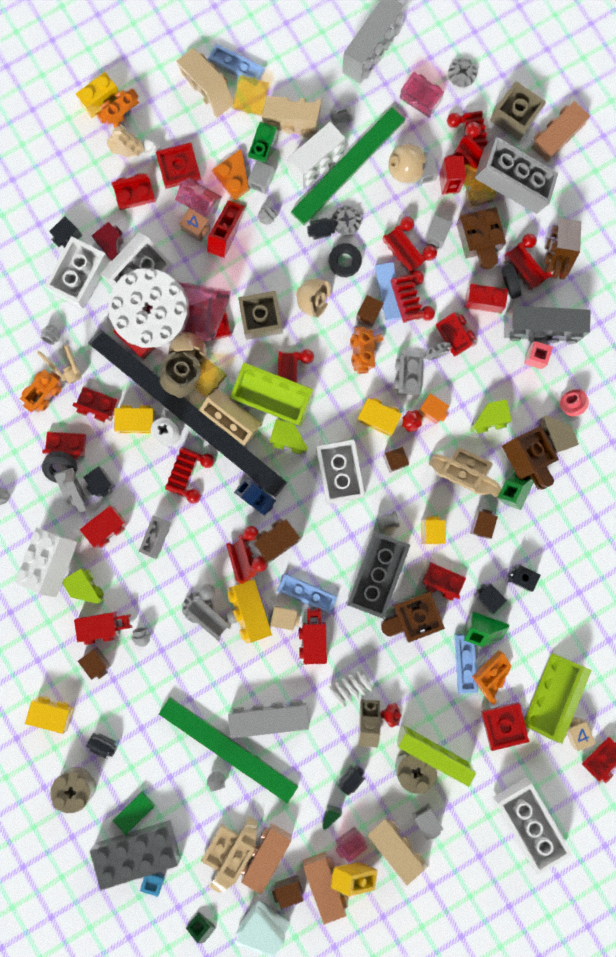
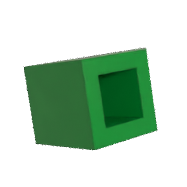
M259 122L248 158L264 163L267 162L274 151L278 139L277 127Z
M514 472L505 480L498 498L503 504L521 510L533 486L532 478L529 475L519 480L516 472Z
M472 612L466 623L464 641L484 647L502 640L510 624Z

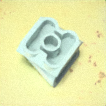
M257 900L239 925L236 935L239 937L235 944L268 957H275L285 941V934L291 922L286 920L283 914L276 913L269 908L267 903Z

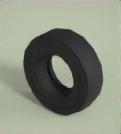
M342 243L332 249L329 254L328 263L334 274L347 278L359 271L362 256L356 246L350 243ZM342 254L350 255L353 260L352 264L348 267L341 266L338 263L339 256Z
M513 265L503 266L502 275L510 297L512 299L520 297L522 295L521 287Z
M62 451L49 453L42 463L43 474L55 483L57 481L54 474L58 471L53 468L54 463H61L67 469L73 468L75 474L78 471L75 459L70 454Z

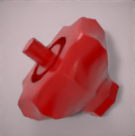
M408 410L402 417L403 422L401 426L407 432H417L418 428L422 426L423 416L417 410Z
M397 703L388 704L385 710H382L380 713L381 718L391 728L398 726L402 717L401 709Z

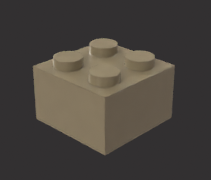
M515 81L495 108L490 121L518 141H521L542 112L546 101Z
M276 291L238 297L246 340L283 334Z

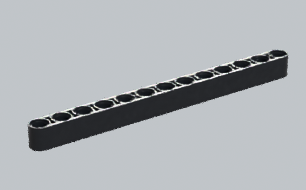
M99 329L89 340L88 344L272 496L276 498L287 485V482L200 412L186 398H177L166 392L159 382L160 377L103 330Z

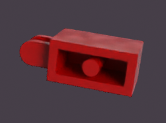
M307 608V622H302V628H299V639H303V647H299V659H303V665L327 664L326 622H321V608H318V610ZM318 617V622H310V618Z
M116 611L74 619L77 643L83 642L84 645L94 644L96 639L103 638V642L115 640L114 636L120 635L119 630L133 628V625H130L129 619L131 614L117 616ZM118 619H122L121 627H119Z

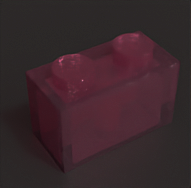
M413 71L401 88L399 98L430 118L441 103L444 91L440 86L429 82L423 75Z
M189 178L181 182L175 200L209 218L216 213L222 196Z

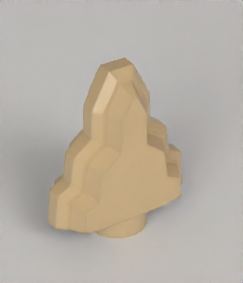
M121 124L114 128L112 135L107 139V147L111 153L121 154L123 157L139 156L145 150L141 141L135 138L132 133L127 132Z

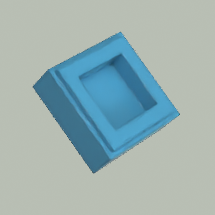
M155 873L145 876L140 892L159 897L165 875Z

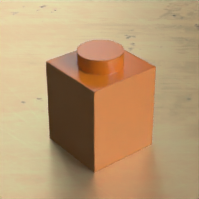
M430 393L418 412L437 424L439 421L443 422L448 416L449 412L446 410L449 405Z

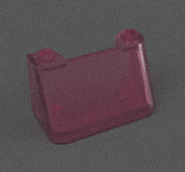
M177 281L182 285L189 300V318L183 331L196 333L199 336V340L211 341V338H215L229 302L231 291ZM147 304L146 311L151 313L150 311L153 309V306Z

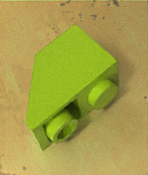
M507 399L486 404L471 426V432L477 431V434L488 432V428L495 427L496 430L507 428V424L512 422Z
M278 419L275 420L270 438V443L273 444V447L284 450V447L290 448L292 453L302 455L303 452L307 453L308 447L295 424Z
M80 568L64 578L62 584L71 598L97 604L105 601L103 598L105 594L100 586L95 585L93 581L95 579L94 575L89 569Z

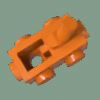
M133 88L127 92L124 89L115 95L116 100L113 102L107 100L100 106L102 110L96 115L102 124L105 123L107 126L113 124L114 128L118 127L121 124L120 122L125 120L124 114L139 104L137 100L139 97Z
M365 327L355 328V332L350 338V345L353 351L351 363L354 371H357L358 374H366L375 367L374 350L376 349V343L383 341L382 334L373 336V330L366 329Z
M45 369L37 373L34 377V382L21 393L22 396L19 399L24 402L22 406L31 413L33 411L38 413L45 411L50 405L48 401L51 397L58 396L62 391V383L59 381L60 377L54 371L49 373Z

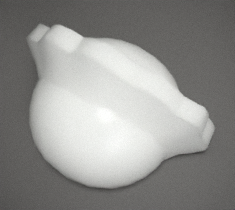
M147 139L143 140L142 144L145 148L144 154L146 156L152 155V153L155 154V151L160 150L161 146Z

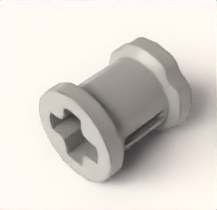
M345 105V108L339 110H330L332 123L335 127L339 123L353 121L349 105Z
M393 511L392 514L376 516L380 532H384V529L391 527H400L396 511Z

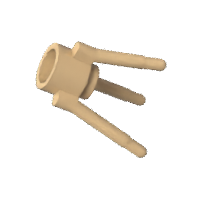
M68 345L62 346L70 365L63 369L64 374L41 351H37V354L54 370L62 382L67 380L68 384H72L82 378Z

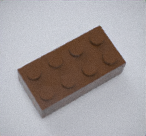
M281 518L271 525L273 529L268 532L263 530L254 537L256 541L253 544L267 563L272 562L301 541V538L287 519L284 521Z

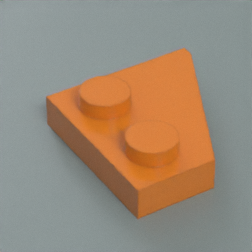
M241 149L212 169V173L233 201H236L249 191Z
M499 650L472 676L488 702L493 705L497 701L494 697L498 688H503L505 678L512 667L504 653Z

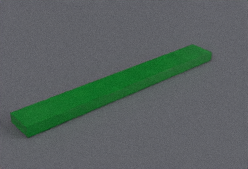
M391 107L294 207L291 215L305 226L405 122V118Z
M169 697L159 712L161 717L287 804L298 789L299 785L172 697Z

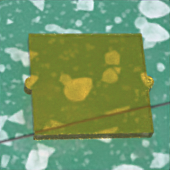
M240 75L233 109L245 112L247 115L250 113L262 116L270 83L257 80L256 77L249 78Z
M208 359L206 362L203 360L202 365H200L201 374L195 389L205 398L212 394L215 389H218L221 382L228 376Z

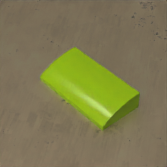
M243 362L230 398L302 427L314 390Z
M551 653L524 720L526 727L555 742L563 744L592 670Z
M401 725L397 739L398 748L465 786L470 787L477 773L469 761L409 727Z

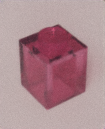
M355 826L336 840V852L341 859L345 858L348 863L368 849L365 839Z

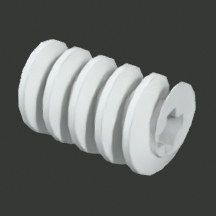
M159 418L151 426L153 438L164 446L177 444L181 437L179 428L170 419Z
M355 671L356 678L348 675L349 682L343 678L342 686L336 682L335 690L330 686L328 687L337 705L340 704L342 707H345V700L352 703V696L358 700V692L366 695L365 688L373 691L372 685L364 671L363 674Z

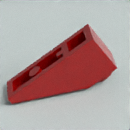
M230 200L227 201L208 235V253L225 258L246 206Z

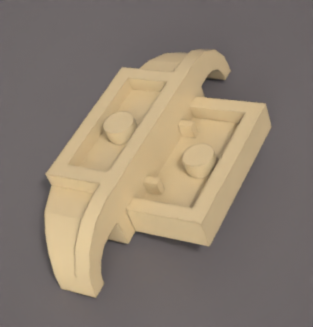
M460 447L457 448L451 459L435 454L428 463L440 477L473 491L475 494H491L497 498L501 491L500 485L487 476L493 463Z
M247 817L239 833L223 824L220 825L201 859L202 863L217 871L215 878L208 886L210 889L216 892H223L237 882L255 850L257 821L253 818Z

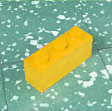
M255 579L228 587L229 592H227L230 603H233L236 609L233 613L235 620L239 622L241 628L239 630L241 639L245 640V643H252L272 636Z

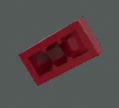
M108 221L91 236L111 261L120 253L121 244L124 242L121 237L123 233L117 225L112 226Z

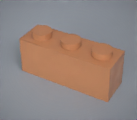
M575 101L570 106L565 105L559 112L560 116L557 119L552 118L546 125L547 129L544 132L542 130L539 131L534 137L535 142L532 149L547 163L590 118V115Z
M272 823L269 828H264L260 839H262L259 846L255 845V850L251 855L252 859L249 864H246L241 873V883L261 895L292 841L291 834Z
M322 852L304 859L303 868L323 924L325 925L346 917L348 904L345 895L341 896L340 892L331 888L332 870L334 869L331 857L327 858L326 853Z

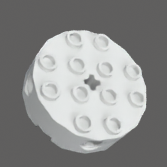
M153 268L136 269L123 275L114 285L108 301L109 318L116 332L127 342L142 348L162 347L170 343L184 330L189 318V300L182 285L171 275ZM147 304L153 306V309L150 311L151 313L145 310L148 307Z

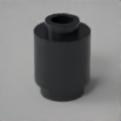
M326 217L310 221L309 226H307L308 236L312 237L313 240L330 237L331 234L335 233L333 219Z
M93 733L86 748L107 760L109 756H114L118 746L115 745V740L101 733Z
M357 764L355 767L350 765L339 779L340 782L337 786L346 795L350 796L351 793H355L366 779L364 776L365 771Z

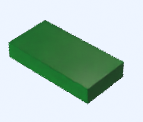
M141 791L112 821L127 835L155 807V804Z

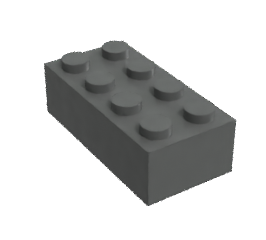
M512 306L504 318V338H509L510 341L528 339L529 342L547 340L548 343L566 341L567 344H576L590 333L591 310Z
M373 531L346 605L384 619L411 545Z
M170 820L129 832L127 835L123 834L97 842L89 851L100 891L177 867L181 860Z

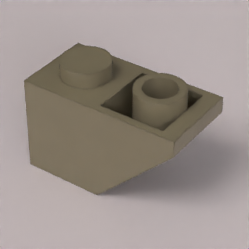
M548 415L539 419V427L543 428L555 453L579 445L572 426Z
M360 699L358 746L378 748L380 739V701Z

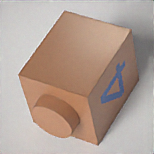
M190 208L179 223L182 231L200 242L203 237L206 238L211 230L209 220Z

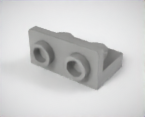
M400 354L399 359L395 360V370H398V378L394 380V389H397L398 395L420 396L422 357Z
M70 468L56 472L54 477L66 503L72 504L73 507L76 506L79 513L86 511V496L74 469Z
M153 515L139 552L158 559L165 538L169 533L171 522Z

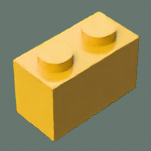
M104 72L75 94L81 106L93 118L102 110L100 106L107 100L113 102L117 99L115 95L119 91L116 84Z
M372 397V399L367 398L357 421L391 437L402 414L399 413V409L393 406L386 407L382 405L381 400Z
M121 405L120 408H115L114 431L118 434H151V426L156 420V411L149 405H140L139 408H132L131 405Z
M428 516L426 520L421 521V544H446V520H440V516Z
M39 696L31 700L25 724L64 734L68 731L74 707L69 706V703L64 701H57L55 703L50 701L48 697Z
M362 862L334 867L331 888L348 897L374 891L378 869Z

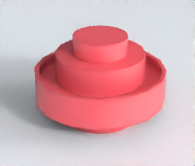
M580 389L568 391L560 400L562 411L565 415L572 417L581 415L589 406L588 396Z

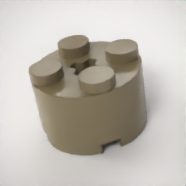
M188 352L170 353L164 359L159 382L163 389L177 398H183L194 392L201 374L200 363L195 356Z
M405 751L396 759V776L406 791L414 794H425L432 788L437 778V769ZM417 768H419V772H415V774H413L412 770H416Z
M72 767L64 771L55 779L51 786L50 797L53 807L64 813H76L82 810L94 796L96 790L95 780L86 769L81 767Z

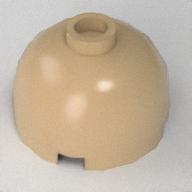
M404 144L395 148L388 160V168L392 177L401 183H415L418 181L425 170L422 169L423 163H426L424 151L419 146L413 144Z
M318 278L306 280L296 291L300 310L312 317H320L328 306V303H325L327 296H331L330 283Z
M192 332L179 334L169 345L168 355L173 352H188L197 358L200 365H202L203 360L205 362L207 360L206 344L199 336Z

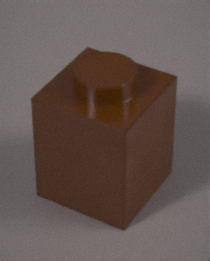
M366 295L356 316L358 323L364 327L370 326L373 328L384 303Z
M403 447L383 455L389 473L410 465Z
M487 509L477 511L470 534L492 539L498 516L493 515V511Z
M98 647L78 660V663L91 680L96 677L101 679L109 673L106 669L111 665Z
M298 875L275 882V889L272 891L275 903L279 902L280 909L304 901V893Z

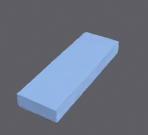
M218 44L214 46L208 57V63L212 62L214 66L256 87L265 72L264 67Z
M394 263L375 265L381 302L384 303L385 321L400 319V311L390 282L391 279L396 277Z
M286 573L277 590L314 608H321V611L328 614L331 613L338 597Z
M454 634L458 693H478V685L472 678L477 672L475 644L464 641V634Z

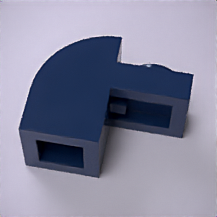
M246 477L234 491L237 496L264 516L272 510L276 502L273 497Z

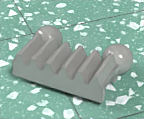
M204 584L199 590L200 595L192 600L184 612L217 641H220V636L226 628L230 629L232 623H237L233 613L236 609H229L226 613V619H222L204 603L205 600H209L215 595L214 587L210 584Z

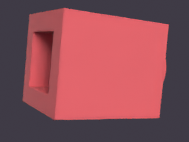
M534 341L528 348L524 364L543 369L548 365L553 346Z

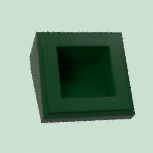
M327 805L322 820L323 830L329 828L342 816L341 808Z
M198 912L186 929L198 944L205 943L216 927L204 915Z

